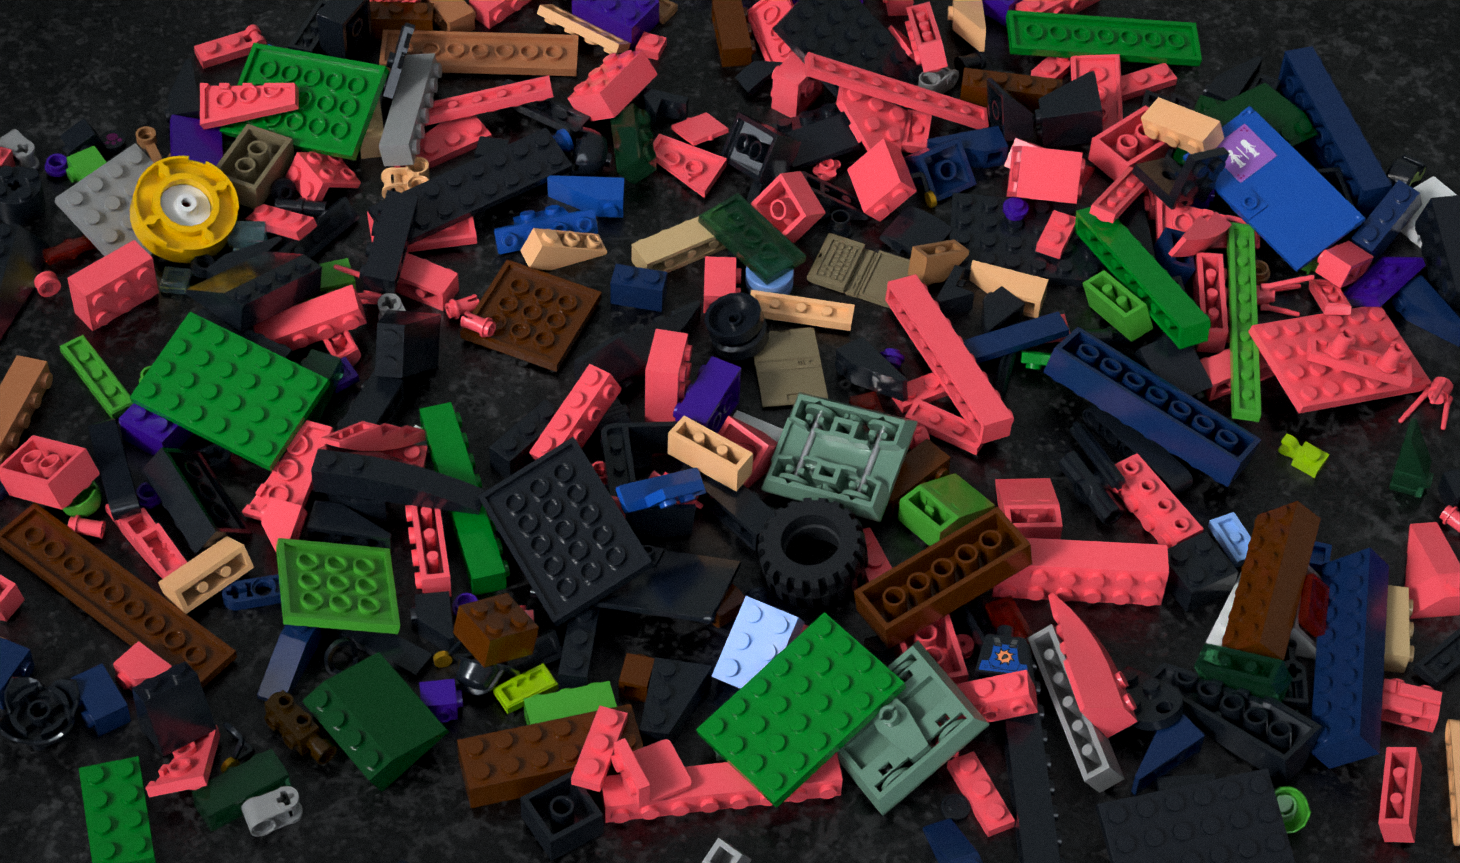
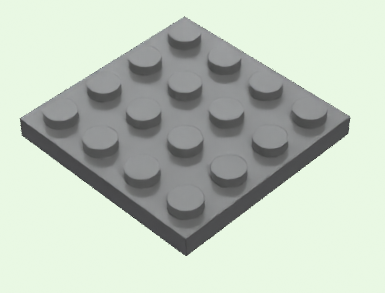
M136 143L55 198L56 205L104 256L133 240L151 257L155 256L154 253L149 251L139 241L130 222V204L138 179L154 163Z

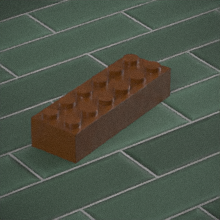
M1299 501L1261 513L1255 519L1253 533L1248 544L1247 555L1241 569L1242 573L1235 591L1234 602L1228 616L1229 620L1219 656L1241 672L1277 663L1285 658L1321 518Z
M997 506L854 590L857 611L885 646L890 649L1032 564L1031 544Z
M631 704L612 707L611 709L628 713V720L620 740L625 738L632 751L643 748ZM597 711L457 740L458 759L470 807L475 808L520 798L570 771L574 772ZM611 762L606 776L620 774V772H616Z

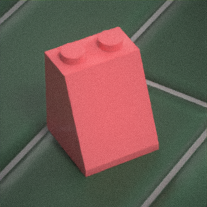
M1012 146L1006 197L1077 204V199H1080L1082 195V184H1079L1080 173L1083 174L1085 169V158H1082L1083 153L1030 146Z

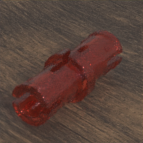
M83 235L74 239H65L64 243L44 249L43 255L45 261L50 266L64 259L77 258L78 254L96 247Z

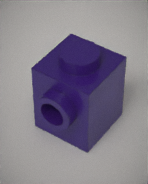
M455 679L419 682L421 700L440 722L458 719L457 708L463 707L462 690H456Z

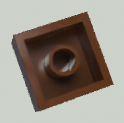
M508 593L459 605L453 633L485 668L533 654L539 626Z

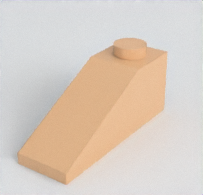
M953 0L952 6H948L947 20L952 22V30L979 52H984L986 24L982 0Z

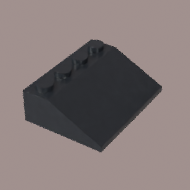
M265 251L186 289V294L242 332L320 293L322 266L304 254Z

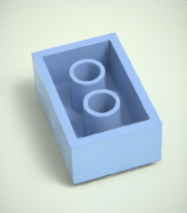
M746 596L712 677L741 689L800 635L805 622L799 617Z

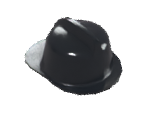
M456 655L453 656L454 660L458 662L455 688L471 695L480 696L489 693L494 689L501 676L512 677L520 675L519 670L507 665L497 663L496 665L484 668L479 661Z

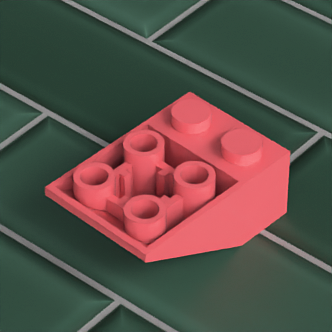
M1050 478L995 479L998 507L1025 538H1061L1063 525L1060 504Z

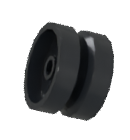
M739 292L719 297L709 306L705 313L704 322L716 353L724 359L732 361L746 360L762 351L769 341L770 331L760 304L750 294Z

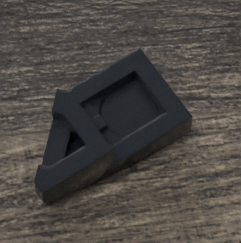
M753 61L736 76V79L753 96L769 79L773 80V70L783 62Z

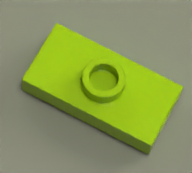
M543 663L494 687L493 694L506 713L510 714L524 707V698H529L535 694L544 695L558 690V682Z

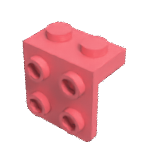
M313 151L297 152L285 176L295 184L299 194L308 201H322L329 187L359 188L361 184L355 173L349 169L342 158L319 154Z
M625 738L614 742V755L611 756L612 764L616 772H620L628 795L634 798L638 808L691 788L692 780L670 740L664 739L635 751L631 750Z

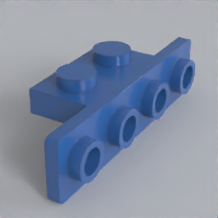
M559 205L547 206L544 211L539 212L533 210L523 211L520 213V216L513 217L514 225L494 229L496 247L499 254L521 250L533 228L598 233L594 209L590 208L568 213Z
M691 468L616 487V492L625 514L660 506L661 509L668 508L677 504L676 501H680V504H685L695 500L696 496L706 493L698 468Z

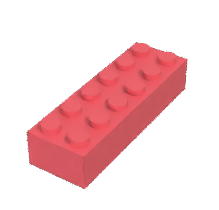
M1026 538L1031 544L1032 564L992 588V597L1003 599L1049 600L1048 595L1054 593L1063 602L1080 601L1087 603H1115L1118 605L1140 604L1144 606H1161L1169 575L1167 545Z

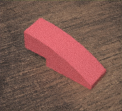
M1215 212L1208 222L1199 216L1168 254L1171 257L1194 256L1197 252L1203 253L1210 249L1232 224L1218 212Z

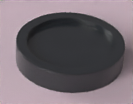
M954 793L943 798L941 813L946 819L951 818L953 822H961L970 814L971 805L965 796Z

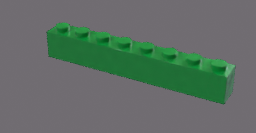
M1091 207L1076 211L1074 232L1115 278L1147 305L1150 317L1179 349L1208 341L1209 329L1211 328L1209 316L1183 291L1182 287L1172 279L1167 270L1161 267L1154 256L1142 246L1141 242L1129 232L1126 226L1118 219L1113 224L1099 220L1096 216L1089 214Z
M451 402L419 409L421 428L425 430V441L435 472L482 488L480 475H474L473 469H476L474 456L472 453H467L466 450L469 448L467 434L460 431V428H462L460 413L454 412ZM483 504L479 515L447 510L473 595L476 596L506 589V577L510 576L508 562L501 559L500 555L503 554L500 538L495 539L493 533H496V526L492 519L488 517Z

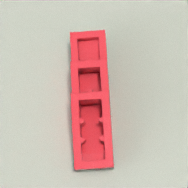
M366 421L358 422L321 437V443L358 451H385L407 447L426 440L425 430L408 425L398 427L387 423L377 425Z
M106 504L105 511L113 520L109 504ZM144 507L141 508L142 513L114 521L135 550L162 579L187 563L162 526L154 522Z

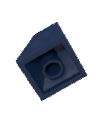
M960 137L926 147L904 157L910 174L922 172L925 175L929 191L935 194L937 202L952 196L953 193H959L977 185ZM921 179L913 180L915 184L922 185Z

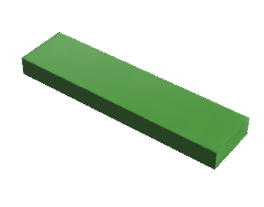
M81 335L60 346L63 356L108 415L115 419L121 417L133 404L130 399L131 395L86 337Z

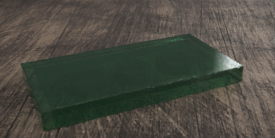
M739 193L699 215L698 222L766 285L806 261V255Z

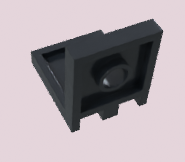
M1224 147L1189 154L1183 167L1177 164L1171 157H1165L1135 164L1132 173L1172 210L1176 208L1179 202L1184 206L1192 205L1196 198L1201 202H1206L1209 194L1215 188V182L1220 172L1226 166L1225 162L1230 153Z

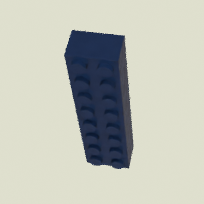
M1313 46L1285 51L1278 80H1281L1278 90L1283 97L1306 114L1318 133L1308 142L1321 168H1340L1354 207L1367 219L1392 189L1391 179L1384 173L1380 160L1376 159L1372 152L1371 144L1364 138L1360 125L1356 124L1352 117L1351 109L1344 103L1340 90L1335 87L1331 74L1326 71L1321 57L1317 55Z
M1080 327L1073 330L1054 348L1043 371L1054 381L1073 390L1076 395L1089 400L1097 405L1100 410L1113 415L1123 424L1137 430L1145 438L1158 443L1169 453L1177 455L1188 462L1193 468L1201 470L1212 477L1214 481L1226 487L1249 465L1261 442L1260 438Z
M1371 548L1322 564L1311 719L1322 726V731L1311 753L1329 769L1380 754L1389 565Z

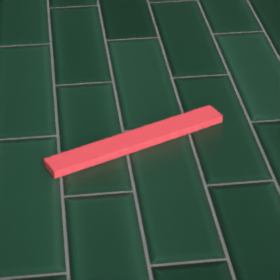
M808 52L805 56V76L975 129L989 127L988 110L985 107Z

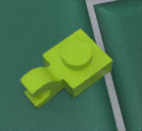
M1290 434L1284 436L1281 441L1282 445L1278 449L1279 453L1293 459L1291 463L1293 467L1313 478L1320 472L1330 455L1306 441L1301 446L1298 440Z

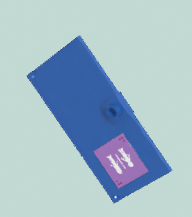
M1251 106L1240 112L1238 116L1222 127L1224 139L1217 148L1224 147L1230 154L1225 162V168L1220 172L1215 182L1214 190L1296 272L1366 220L1348 200ZM1189 152L1183 156L1185 161L1190 154Z

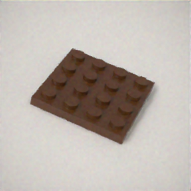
M507 259L472 312L483 318H492L493 322L496 323L494 334L491 337L482 338L479 333L462 328L460 335L464 340L557 372L601 301L602 292Z

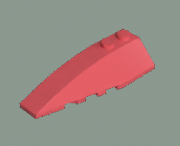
M1054 593L1048 595L1053 618L1058 624L1055 627L1056 632L1063 641L1059 644L1060 650L1067 657L1063 661L1080 712L1107 738L1138 722L1134 713L1137 706L1131 695L1126 691V687L1129 686L1123 673L1121 671L1118 672L1111 656L1100 640Z

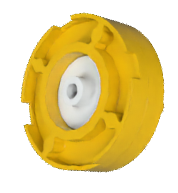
M172 156L161 159L149 166L138 179L130 204V222L139 241L155 255L177 263H190L195 256L205 254L214 256L220 252L231 237L239 210L237 192L230 179L210 162L206 161L203 164L188 160L189 156Z

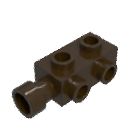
M282 690L272 694L264 702L266 710L264 719L273 731L277 729L282 734L285 744L291 750L295 748L302 756L311 751V756L320 765L329 762L335 756L337 747L329 739H324L320 735L319 726L311 719V715L304 712L293 700L292 695Z

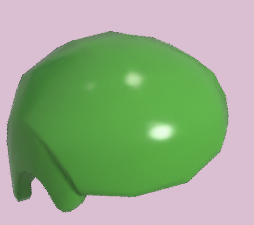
M92 481L88 488L81 491L73 499V502L62 510L69 516L75 517L80 515L81 518H87L96 513L102 500V494L97 483Z
M1279 786L1275 788L1274 791L1286 832L1296 833L1306 826L1310 818L1311 810L1308 801L1301 791L1292 786Z

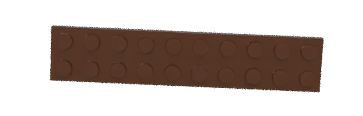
M33 503L0 530L1 549L130 646L139 641L171 666L186 661L198 674L202 688L237 658L236 651L37 503Z

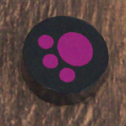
M110 130L101 136V139L107 146L103 151L107 154L121 153L127 146L125 135L121 131Z

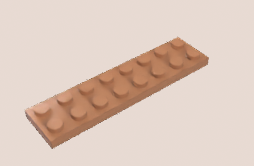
M383 29L379 65L386 66L389 53L395 51L400 30ZM414 30L406 55L435 53L437 63H441L442 73L577 76L579 35Z

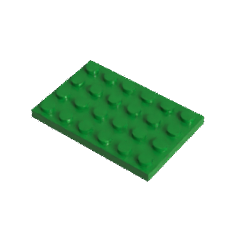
M253 43L237 86H242L243 83H253L254 86H263L264 83H295L299 88V109L221 126L219 131L224 136L237 138L244 127L250 124L292 138L294 149L308 152L313 151L319 154L356 161L389 70L383 65Z
M189 312L133 391L130 399L132 403L272 471L329 387L330 382L329 379Z
M824 612L703 722L696 731L705 742L777 808L880 712L882 707L894 700L906 688L904 681Z

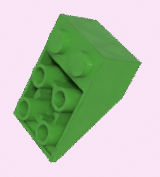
M954 473L920 484L902 497L899 504L898 520L926 544L931 546L995 508V505Z

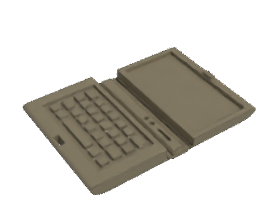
M828 233L807 275V280L848 296L890 308L885 301L888 281L909 276L910 260L881 250L878 253L867 250L863 243Z
M814 328L770 331L769 341L764 349L753 356L762 407L794 405L799 392L828 399Z

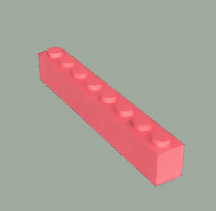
M916 274L888 281L885 301L934 375L939 379L940 384L980 444L1010 436L1011 426L1014 422L1012 411L1005 406L999 392L994 390L987 374L984 371L982 372L977 365L974 355L969 353L962 337L956 334L952 328L951 321L941 312L938 302L933 300L927 286L920 281Z
M837 752L784 802L792 801L798 803L806 799H830L835 796H841L843 778ZM728 762L685 767L692 780L690 789L642 808H638L634 798L628 795L621 774L606 776L601 788L605 823H624L628 820L642 818L651 820L660 816H683L694 812L711 813L720 809H743L747 806H771L773 804Z

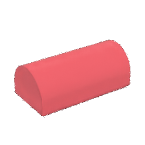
M343 331V333L335 334L331 338L323 340L334 362L346 357L350 364L354 366L360 360L361 353L349 331Z

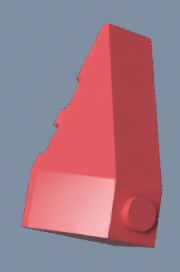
M1437 522L1410 524L1404 586L1409 587V599H1413V612L1409 616L1410 619L1460 615V563Z

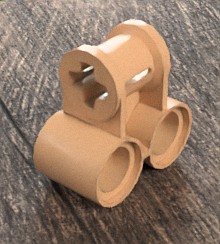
M416 157L414 165H406V167L401 168L390 167L383 170L381 173V179L384 183L382 188L383 198L385 199L387 190L392 191V188H395V192L402 193L430 180L428 161L423 157Z

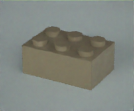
M250 124L244 127L216 165L232 182L240 205L255 209L265 203L271 194L272 183L285 175L295 158L293 139Z

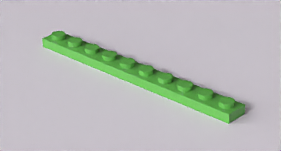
M1230 222L1232 225L1226 231L1232 418L1259 422L1261 417L1259 348L1248 333L1252 325L1258 324L1254 229L1250 225Z

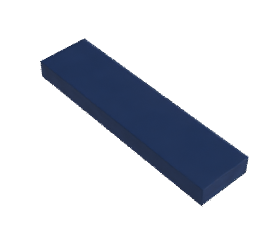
M1057 311L963 340L969 353L974 355L978 364L1069 335V328Z

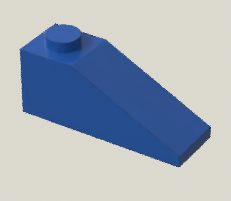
M555 175L547 177L548 197L580 210L592 208L597 217L623 218L624 178Z

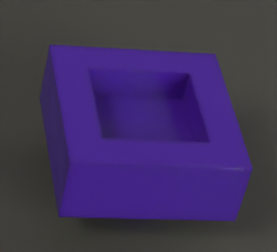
M346 357L322 368L323 375L329 379L330 385L336 394L360 381L358 374Z

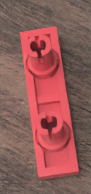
M1341 327L1334 340L1313 334L1307 340V361L1407 389L1412 383V362L1401 359L1405 354V346L1398 341H1393L1385 354L1350 345L1355 338V333L1348 327Z

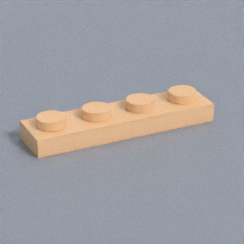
M553 4L539 6L537 14L544 17V21L551 25L564 27L566 33L580 35L584 37L585 42L591 45L598 44L604 47L603 50L609 54L616 53L617 55L629 50L630 42Z
M751 290L750 295L758 300L765 319L851 331L855 305Z

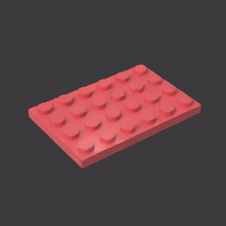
M1382 306L1352 308L1351 315H1324L1322 313L1252 325L1248 331L1299 414L1420 392L1432 384ZM1341 327H1348L1355 333V338L1350 345L1385 354L1393 341H1398L1405 346V354L1401 359L1412 362V383L1407 389L1307 361V340L1311 334L1334 340Z

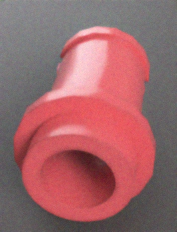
M473 294L459 300L450 299L449 303L445 304L448 317L459 319L460 315H463L466 311L473 312L479 303L478 296Z
M466 311L464 313L465 316L461 317V327L479 333L482 338L491 337L496 330V323L490 317L483 318L469 311Z
M1448 505L1439 518L1443 520L1442 523L1444 525L1448 524L1460 533V512L1457 511L1458 507Z
M80 515L70 517L68 527L77 534L98 537L100 539L104 536L105 521L81 518Z

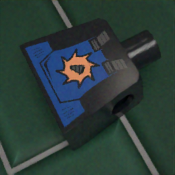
M1001 625L997 628V635H985L975 669L974 680L1027 670L1031 677L1027 640L1014 637L1013 627Z

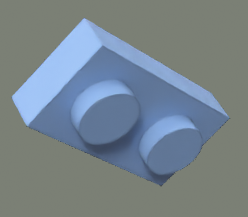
M1232 512L1210 520L1208 528L1234 567L1243 566L1251 537L1236 514Z

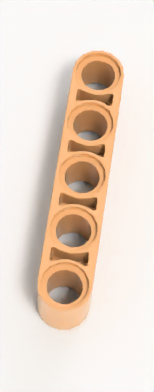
M1448 719L1445 728V745L1452 837L1454 846H1460V720Z

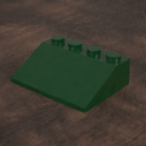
M1266 83L1200 113L1219 120L1221 127H1223L1238 116L1240 112L1251 106L1295 150L1303 147L1318 134L1303 111Z
M380 652L325 680L302 700L367 779L381 792L449 732Z

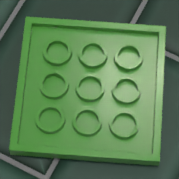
M278 538L276 553L284 625L398 634L400 619L390 548Z

